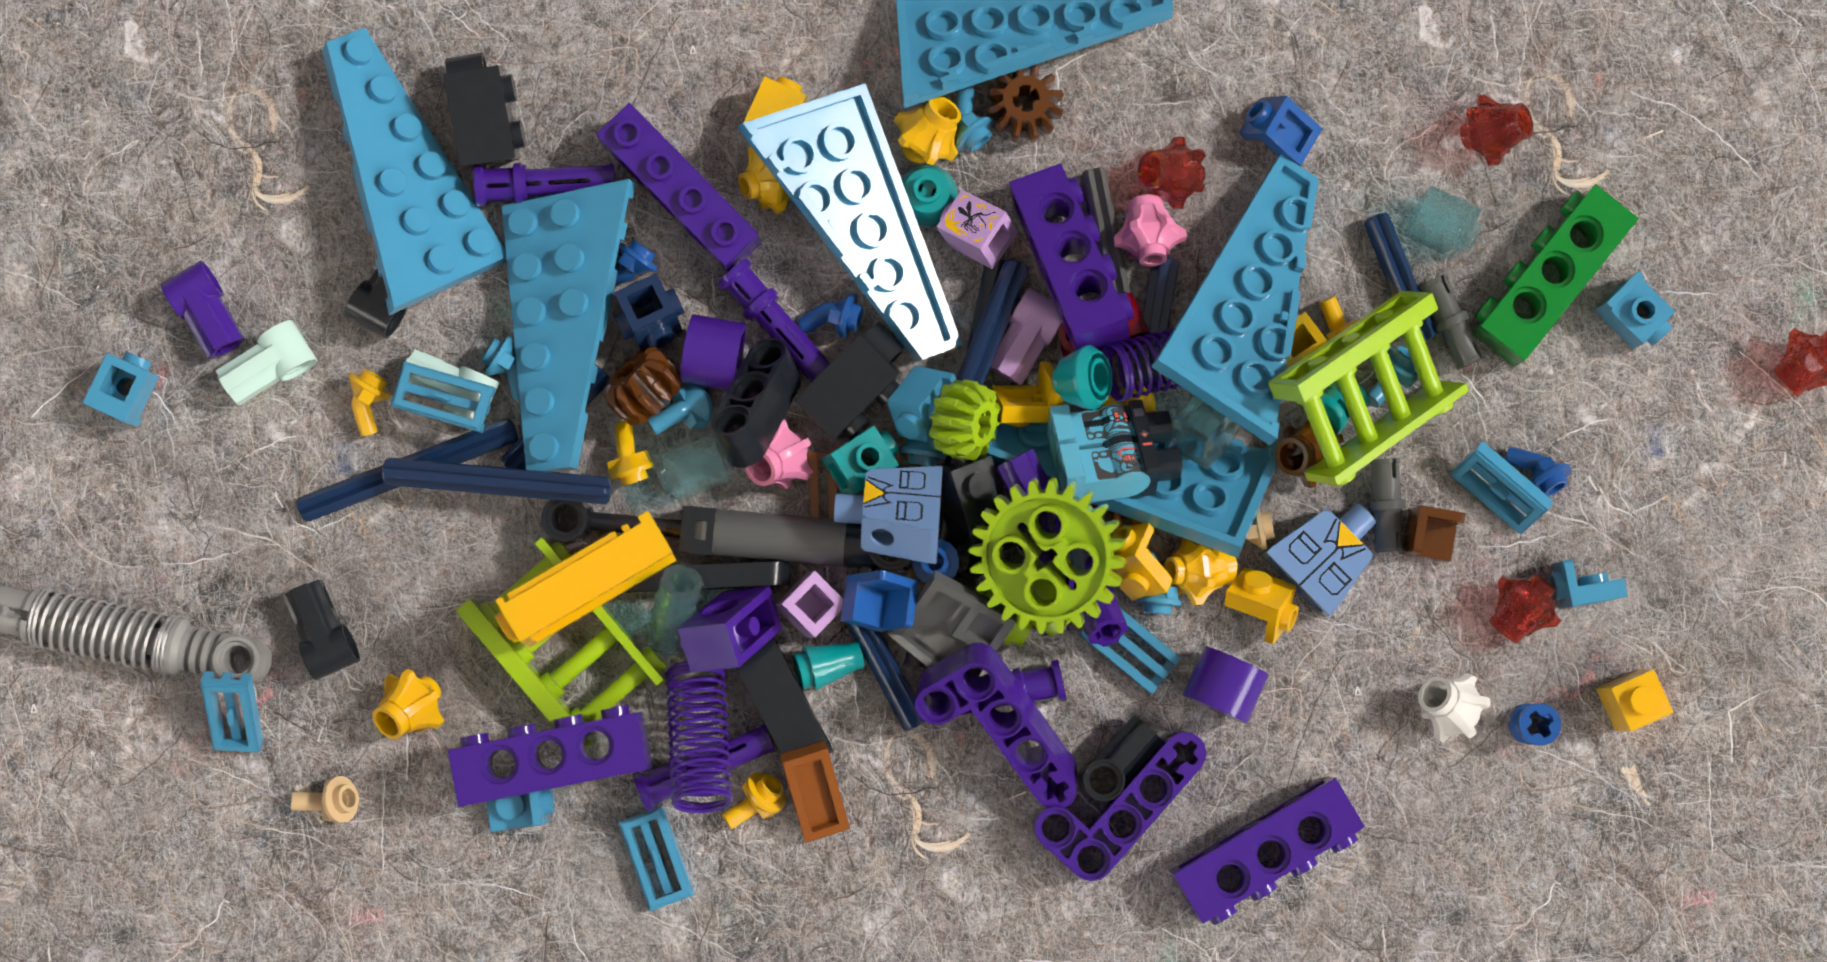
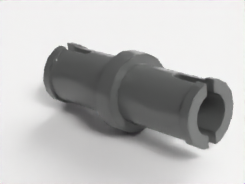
M1444 274L1422 284L1418 288L1421 292L1433 293L1438 310L1432 313L1437 323L1433 326L1436 334H1442L1457 364L1456 367L1460 370L1485 358V355L1481 352L1467 323V320L1470 319L1467 310H1461Z
M1400 458L1374 459L1370 462L1373 501H1369L1368 505L1369 511H1374V519L1377 522L1374 525L1375 552L1405 551L1402 509H1406V500H1401Z

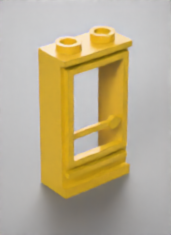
M649 511L638 516L641 523L630 529L628 524L622 526L621 528L624 533L620 536L613 531L506 594L509 601L502 596L495 601L501 612L494 616L507 639L512 640L514 643L519 641L531 648L677 562Z

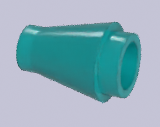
M857 641L849 644L803 646L802 652L792 655L794 669L802 690L813 688L814 691H817L856 670L864 668L862 651Z

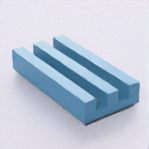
M404 361L390 406L483 433L485 428L484 421L486 415L489 414L491 408L489 404L491 398H494L496 388ZM411 374L481 394L479 402L409 383ZM408 392L475 411L474 418L469 419L404 400L405 393Z
M1483 441L1462 462L1460 461L1450 473L1455 480L1520 535L1544 515L1554 502ZM1470 468H1472L1475 472H1477L1482 478H1484V479H1485L1488 483H1490L1492 486H1489L1484 480H1482V479H1481L1477 474H1475ZM1506 498H1507L1508 500H1510L1515 506H1517V507H1518L1522 512H1524L1527 516H1525L1524 514H1522L1517 508H1515L1511 503H1509V502L1506 500Z
M1122 609L1127 628L1166 659L1161 666L1125 635L1120 637L1117 643L1155 673L1150 680L1109 646L1103 647L1099 644H1090L1083 629L1079 634L1080 637L1149 694L1154 693L1162 680L1167 677L1171 669L1181 660V657Z
M204 671L200 685L213 750L260 752L263 744V735L252 674L242 673L240 680H234L233 673L223 672L221 679H215L214 672ZM218 692L224 693L227 721L230 726L232 739H226ZM237 693H239L247 740L244 737Z
M664 806L618 823L649 911L695 895ZM657 819L681 890L676 892L673 889L650 821ZM638 825L641 827L665 896L656 897L632 827Z

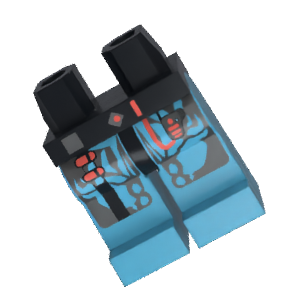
M1142 400L1128 401V406L1112 404L1099 410L1070 412L1069 405L1050 406L1047 437L1060 491L1064 492L1068 485L1074 481L1076 482L1075 496L1081 499L1087 492L1092 490L1094 492L1092 503L1130 497L1139 493L1142 496L1156 495L1158 482L1180 478L1183 460L1179 448L1155 449L1154 443L1171 442L1173 428L1169 411L1145 412Z

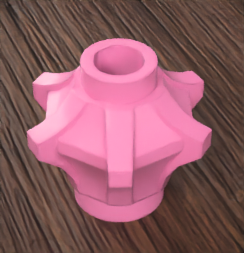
M1151 194L1141 195L1128 202V213L1126 214L1125 223L1122 229L1114 236V247L1126 249L1128 259L1135 260L1138 258L1141 265L1154 267L1163 264L1167 260V256L1170 255V250L1178 243L1186 241L1187 234L1186 230L1177 225L1173 218L1170 217L1168 211L1164 208V202L1161 197Z
M783 419L765 455L754 465L745 467V471L748 477L757 485L767 486L769 484H776L782 489H788L795 478L803 480L811 478L814 471L807 463L808 447L812 444L808 437L804 438L802 435L790 431L786 420Z

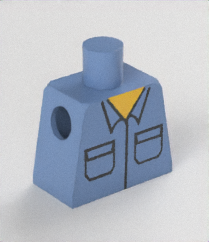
M943 466L869 470L865 478L864 496L836 494L834 522L862 524L861 548L867 552L936 564Z
M1358 503L1340 520L1326 508L1272 544L1260 555L1287 582L1296 585V591L1322 617L1330 616L1372 559V552L1360 539L1377 522Z

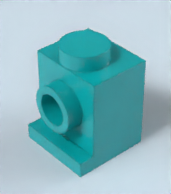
M872 426L820 459L842 494L854 495L865 488L866 473L869 470L896 468L899 466L894 457L899 454V449L893 437L886 430L879 433L876 427ZM864 449H868L875 460L872 466L865 465L861 460V453Z

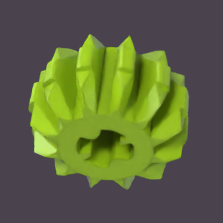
M966 379L963 381L954 380L951 385H944L941 389V397L934 399L935 409L933 414L929 416L932 419L929 436L934 438V449L943 452L945 455H950L951 458L963 461L967 459L975 461L979 455H986L989 450V442L996 440L995 430L1000 425L997 421V415L1001 407L1000 404L996 403V392L988 389L987 386L980 385L976 381Z

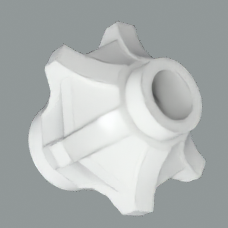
M1468 673L1456 679H1445L1444 677L1436 676L1428 679L1421 686L1418 694V701L1422 707L1421 717L1431 720L1436 740L1445 743L1447 738L1452 735L1464 733L1471 739L1477 734L1474 726L1479 721L1481 711L1490 707V699L1479 695L1475 688L1477 680L1475 676Z

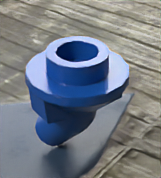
M634 239L629 246L620 242V259L618 263L621 265L615 266V269L618 271L615 285L629 282L637 275L642 276L643 274L658 270V267L652 263L656 254Z
M850 293L837 302H826L800 316L797 320L800 328L806 334L830 322L833 324L839 337L846 338L849 331L856 332L858 330L864 306L858 304L857 294Z
M1509 446L1506 461L1512 466L1533 471L1531 482L1548 497L1560 492L1568 485L1567 477L1572 472L1569 464L1554 462L1550 456L1546 458L1539 453Z
M938 539L936 564L913 560L912 566L916 576L926 583L935 570L953 579L959 570L960 559L957 550L950 543Z

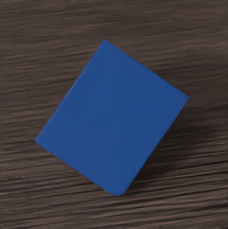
M882 570L847 575L841 622L876 632L911 628L914 623L919 581Z

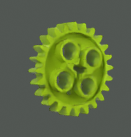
M1052 477L1049 480L1046 490H1042L1037 478H1033L1029 481L1027 494L1018 484H1015L1010 488L1012 501L999 494L994 499L999 512L986 508L981 513V516L989 526H976L973 529L972 533L982 539L983 543L972 545L969 548V553L982 557V561L974 564L970 568V572L985 575V579L976 589L977 591L992 590L994 595L987 604L989 608L999 603L1006 606L1002 614L1003 621L1009 619L1014 613L1020 615V630H1024L1028 623L1034 620L1037 623L1039 634L1045 632L1049 622H1053L1057 632L1062 634L1066 629L1067 619L1069 618L1079 629L1085 623L1083 611L1094 618H1097L1101 613L1096 599L1110 604L1113 600V594L1105 586L1119 587L1123 579L1118 574L1112 572V569L1122 568L1126 564L1127 559L1114 555V551L1124 546L1125 539L1111 538L1110 535L1120 523L1118 520L1104 522L1101 518L1109 507L1107 503L1095 509L1090 506L1094 494L1092 490L1087 492L1081 499L1076 497V482L1074 481L1062 492L1059 491L1056 477ZM1044 511L1055 513L1061 520V531L1052 534L1044 531L1039 524V514ZM1019 523L1027 525L1033 539L1019 529ZM1015 542L1022 546L1025 551V561L1016 564L1007 560L1003 554L1004 543ZM1074 548L1087 550L1093 558V567L1087 570L1076 568L1070 560V551ZM1054 549L1057 555L1053 562L1050 560L1043 564L1038 558L1042 550ZM1059 570L1069 579L1074 580L1077 588L1071 589L1066 584V580ZM1043 578L1050 580L1056 587V598L1046 600L1038 596L1034 590L1035 580Z

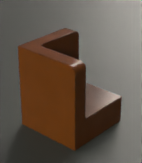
M1422 505L1409 509L1404 537L1405 551H1402V555L1451 562L1457 525L1464 523L1466 513Z

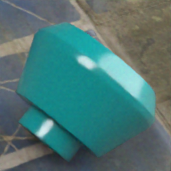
M924 164L911 168L901 177L918 225L925 227L938 225L945 207L958 196L957 185L952 176L941 167ZM923 185L922 191L919 192V187ZM933 190H936V193L931 197Z
M1091 345L1083 346L1060 359L1053 371L1052 383L1054 390L1067 403L1088 410L1098 409L1108 399L1112 388V373L1108 359L1101 351Z

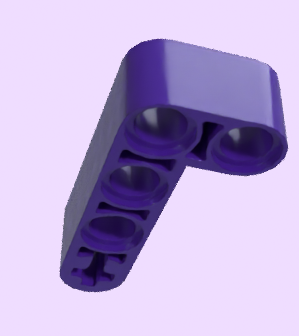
M984 643L969 644L929 667L921 674L915 700V709L921 719L930 724L941 725L971 710L1041 805L1047 808H1065L1074 801L1077 789V764L1075 759L999 654L991 646ZM971 668H981L985 670L988 674L984 676H974L971 675L967 670ZM932 691H941L945 693L948 697L944 699H935L931 697L928 693ZM999 704H1006L1011 706L1014 710L1010 712H1000L996 710L994 706ZM1031 740L1037 742L1039 746L1027 748L1020 743Z
M1178 731L1164 738V742L1124 786L1121 794L1115 799L1110 800L1087 827L1065 808L1043 807L1033 819L1034 835L1043 846L1078 877L1086 881L1101 880L1115 867L1201 769L1206 761L1207 751L1200 737L1193 733ZM1190 742L1192 747L1189 749V754L1193 759L1189 763L1179 761L1171 769V771L1179 774L1175 781L1168 772L1156 767V763L1160 759L1165 765H1169L1177 755L1173 749L1175 743L1186 745ZM1154 774L1163 781L1164 790L1161 797L1157 800L1147 801L1140 793V784L1145 777ZM1119 810L1128 811L1133 818L1132 829L1123 836L1113 835L1108 825L1111 815ZM1061 814L1067 821L1066 833L1060 839L1051 840L1046 838L1042 832L1043 821L1049 815ZM1090 845L1098 847L1102 853L1100 866L1093 871L1080 869L1077 862L1080 850Z

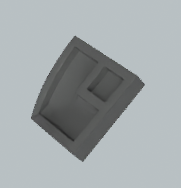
M935 570L917 594L913 626L911 628L889 630L888 635L911 655L928 667H931L972 643H984L997 651L1017 623V614L1014 613L1009 619L1003 621L1002 614L1006 606L999 603L989 608L987 604L990 598ZM971 668L967 671L971 675L979 676L983 669Z

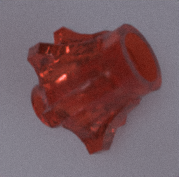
M1484 94L1478 96L1476 107L1467 108L1466 116L1468 121L1460 127V138L1464 147L1468 150H1476L1483 155L1488 167H1494L1501 163L1505 154L1510 153L1511 148L1518 145L1521 141L1531 138L1533 134V119L1525 104L1500 103L1489 95Z
M1173 137L1170 143L1163 149L1148 151L1141 157L1137 169L1139 181L1144 187L1152 188L1154 195L1159 197L1163 195L1172 209H1184L1186 199L1194 192L1202 193L1205 188L1203 183L1205 180V168L1201 164L1206 157L1204 150H1192L1186 145L1185 137Z
M1796 328L1789 332L1786 352L1779 360L1781 363L1772 371L1796 397H1799L1806 390L1809 392L1817 387L1827 386V331L1821 336L1818 334H1806Z
M1533 573L1529 579H1512L1502 575L1497 580L1499 597L1494 609L1495 613L1489 622L1497 631L1512 642L1519 644L1525 636H1529L1533 632L1545 627H1557L1562 621L1555 612L1553 598L1551 597L1556 592V589L1538 574Z

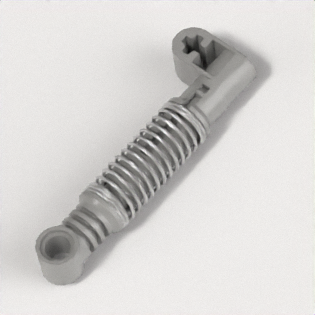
M0 585V633L20 637L24 644L32 647L45 649L49 646L53 652L57 649L63 654L70 651L73 656L80 653L83 658L90 655L93 660L100 657L103 662L110 659L113 664L121 661L123 666L131 663L134 668L141 665L145 671L152 668L155 673H163L164 675H175L180 671H189L197 675L201 673L203 675L204 671L214 672L216 679H221L223 672L233 673L234 680H240L242 673L252 674L253 683L262 680L268 674L272 665V655L269 647L263 641L254 637L227 632L221 633L217 630L210 631L203 627L199 629L197 626H193L187 618L180 617L179 615L168 616L165 612L158 614L154 610L148 612L144 608L138 610L134 606L128 608L124 604L117 605L114 602L97 601L93 597L87 599L83 595L77 597L73 593L67 595L63 591L56 592L48 588L39 587L33 591H26ZM164 617L166 620L161 625L160 618ZM244 647L250 653L251 663L249 668L241 673L235 667L234 657L236 652Z

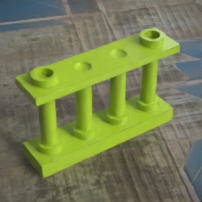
M1400 291L1268 382L1274 399L1296 401L1297 404L1303 405L1324 459L1304 472L1307 481L1325 483L1333 487L1349 483L1355 478L1357 471L1432 417L1452 409L1454 406L1453 402L1469 391L1466 383L1439 380L1420 327L1423 325L1422 320L1438 310L1433 293ZM1401 335L1422 386L1420 391L1407 400L1387 352L1390 348L1389 343ZM1370 358L1390 410L1389 413L1375 423L1372 422L1354 375L1357 371L1356 366ZM1335 381L1357 433L1355 437L1341 447L1338 444L1320 398L1323 395V389Z
M541 537L535 544L545 557L496 599L502 596L509 601L506 594L573 555L561 541L557 540L551 544L549 540ZM469 599L456 610L458 615L554 728L553 719L582 714L583 723L597 721L602 717L600 710L615 706L647 677L656 686H662L666 682L665 676L661 671L667 665L650 646L642 650L604 605L593 610V612L606 627L552 674L547 671L543 675L537 671L530 661L535 658L533 652L553 635L531 648L519 641L514 643L512 640H508L494 616L501 612L495 600L492 603L486 601L481 605L478 600ZM619 641L636 663L584 708L576 707L571 711L560 698L565 693L563 688ZM592 734L586 739V750L597 742Z

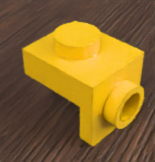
M1050 362L1039 363L1037 385L992 386V390L996 392V403L1000 404L1001 407L997 415L1001 423L1015 427L1028 426L1030 423H1047L1050 406L1063 404L1064 400L1056 393L1053 387L1052 374L1054 368Z
M1149 522L1122 526L1111 534V538L1125 539L1124 546L1114 551V555L1127 559L1126 564L1122 568L1112 569V572L1118 574L1123 579L1119 587L1131 601L1144 596L1167 593L1173 581L1169 573L1146 548L1154 532V528Z
M1244 567L1226 591L1224 606L1267 621L1264 642L1272 645L1275 644L1283 631L1290 632L1299 611V607L1293 604L1296 585L1272 577L1263 571Z

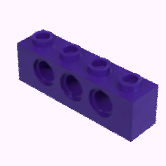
M630 102L596 133L602 146L726 273L739 262L746 259L762 244L759 233Z
M1059 163L1009 181L1012 205L1073 350L1075 351L1086 345L1100 349L1106 343L1128 339V320L1134 318L1133 309L1125 292L1118 294L1112 282L1117 279V274L1108 253L1101 255L1096 242L1100 241V234L1093 216L1088 215L1084 217L1079 204L1084 203V199L1077 179L1075 177L1068 179L1062 164ZM1055 216L1066 218L1060 223L1048 222L1050 218ZM1070 254L1083 256L1080 260L1074 262L1064 260ZM1088 292H1094L1100 295L1098 298L1091 301H1086L1079 298L1081 295Z
M629 705L600 710L602 720L583 723L582 714L553 719L555 729L537 732L535 723L508 728V738L490 741L488 733L460 738L461 747L448 750L458 807L653 768L643 713L630 714ZM594 731L603 733L609 741V750L601 759L590 756L586 750V739ZM548 740L557 743L562 752L561 761L554 768L546 767L539 758L540 747ZM500 750L509 752L514 759V769L508 777L499 776L492 766L493 757Z
M1327 776L1169 870L1197 920L1202 924L1210 920L1213 925H1216L1233 916L1237 912L1234 905L1251 896L1253 901H1257L1276 890L1277 885L1274 881L1291 872L1293 877H1297L1318 864L1315 857L1329 848L1332 849L1333 853H1337L1349 847L1358 840L1355 833L1365 828L1338 780L1335 777ZM1313 816L1319 823V834L1313 841L1303 842L1298 835V825L1302 819ZM1274 840L1280 849L1279 858L1273 865L1262 866L1257 857L1258 848L1263 842ZM1233 864L1239 870V882L1230 890H1222L1217 884V873L1223 866Z

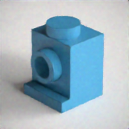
M1640 271L1625 278L1594 309L1632 349L1644 344L1646 341L1651 346L1660 341L1672 329L1667 320L1676 312L1643 280L1645 276ZM1638 304L1649 314L1648 319L1639 317L1637 314Z
M125 351L122 359L106 353L84 398L83 404L124 423L139 427L142 421L140 416L160 376L148 371L152 362ZM128 380H133L128 395L125 396L123 385Z
M915 365L887 400L898 436L928 443L931 441L932 437L929 436V430L932 427V419L929 416L933 414L935 409L934 399L941 397V389L944 385H951L956 380L954 373Z

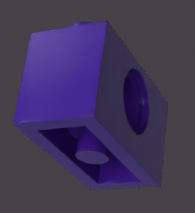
M770 586L722 591L677 628L680 636V647L686 655L691 672L740 667L783 629Z

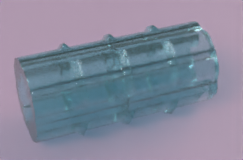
M678 564L666 568L663 572L658 591L654 595L656 599L651 609V619L647 624L646 640L655 652L668 656L682 652L677 628L697 612L696 606L701 597L700 592L703 584L701 575L693 568Z

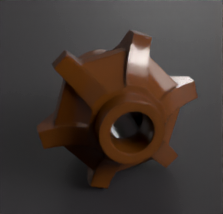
M1307 420L1305 425L1297 429L1291 425L1285 428L1283 431L1284 440L1277 446L1275 457L1277 465L1284 473L1298 476L1304 487L1314 488L1317 482L1307 481L1304 472L1324 458L1309 420ZM1342 434L1336 435L1339 445L1345 442Z

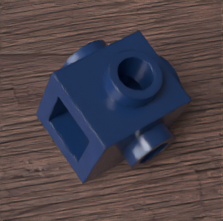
M657 273L635 281L627 287L614 292L622 311L614 315L625 340L634 337L640 350L650 347H656L657 349L664 347L675 339V335L683 332L677 316L684 314V309L673 288L665 291Z

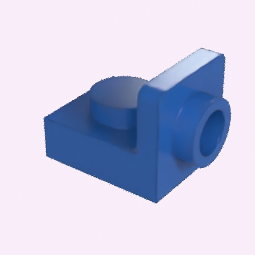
M1288 96L1263 97L1256 101L1247 111L1246 122L1239 134L1245 140L1260 139L1278 156L1282 154L1297 165L1302 166L1323 128Z

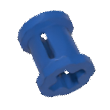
M1524 703L1517 706L1511 712L1508 728L1512 737L1520 743L1547 745L1559 736L1561 719L1558 713L1549 705ZM1529 716L1541 717L1542 721L1537 725L1540 733L1528 732L1527 727L1532 724Z

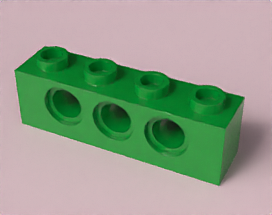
M1594 184L1583 193L1576 189L1559 209V212L1564 215L1562 220L1555 228L1548 224L1530 245L1536 250L1526 264L1519 260L1502 280L1508 287L1500 297L1496 299L1491 295L1474 315L1479 320V323L1472 330L1473 335L1513 367L1524 362L1639 219L1597 184ZM1571 228H1579L1585 232L1588 238L1586 248H1580L1572 242L1570 238ZM1543 263H1551L1556 266L1560 274L1558 284L1550 283L1543 277ZM1515 298H1523L1530 304L1532 310L1530 319H1522L1516 315L1513 309Z

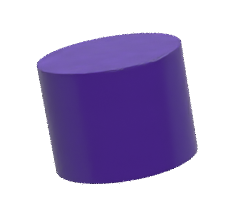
M692 314L683 348L680 381L686 384L728 391L742 365L746 341V323Z
M1204 646L1183 696L1219 714L1248 724L1269 674L1234 656Z

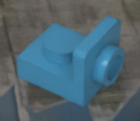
M1572 559L1552 564L1553 573L1549 574V588L1553 599L1559 600L1561 609L1628 597L1624 578L1609 581L1607 572L1579 577L1581 586H1578Z
M552 789L487 801L491 832L529 826H542L549 823L548 814L555 813Z

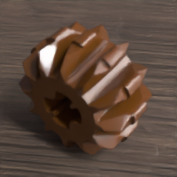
M1032 65L1029 76L1023 75V70L1020 69L1012 72L1013 80L1006 74L996 77L1000 88H989L987 92V98L995 102L987 107V116L992 118L1001 117L995 125V130L998 133L1004 132L1009 126L1012 127L1010 140L1013 142H1018L1021 131L1027 132V138L1031 143L1036 142L1038 138L1037 127L1042 132L1050 135L1054 130L1050 119L1062 118L1063 109L1055 104L1063 100V91L1058 89L1049 90L1055 82L1053 74L1046 75L1042 80L1038 79L1040 68L1038 65ZM1019 96H1028V102L1032 99L1035 101L1031 111H1022V105L1018 108L1015 107Z
M656 347L638 350L633 357L627 358L620 367L615 368L616 372L606 381L602 396L608 402L611 410L630 426L639 422L645 423L651 416L659 415L661 409L669 405L671 398L679 393L682 382L680 381L678 366Z

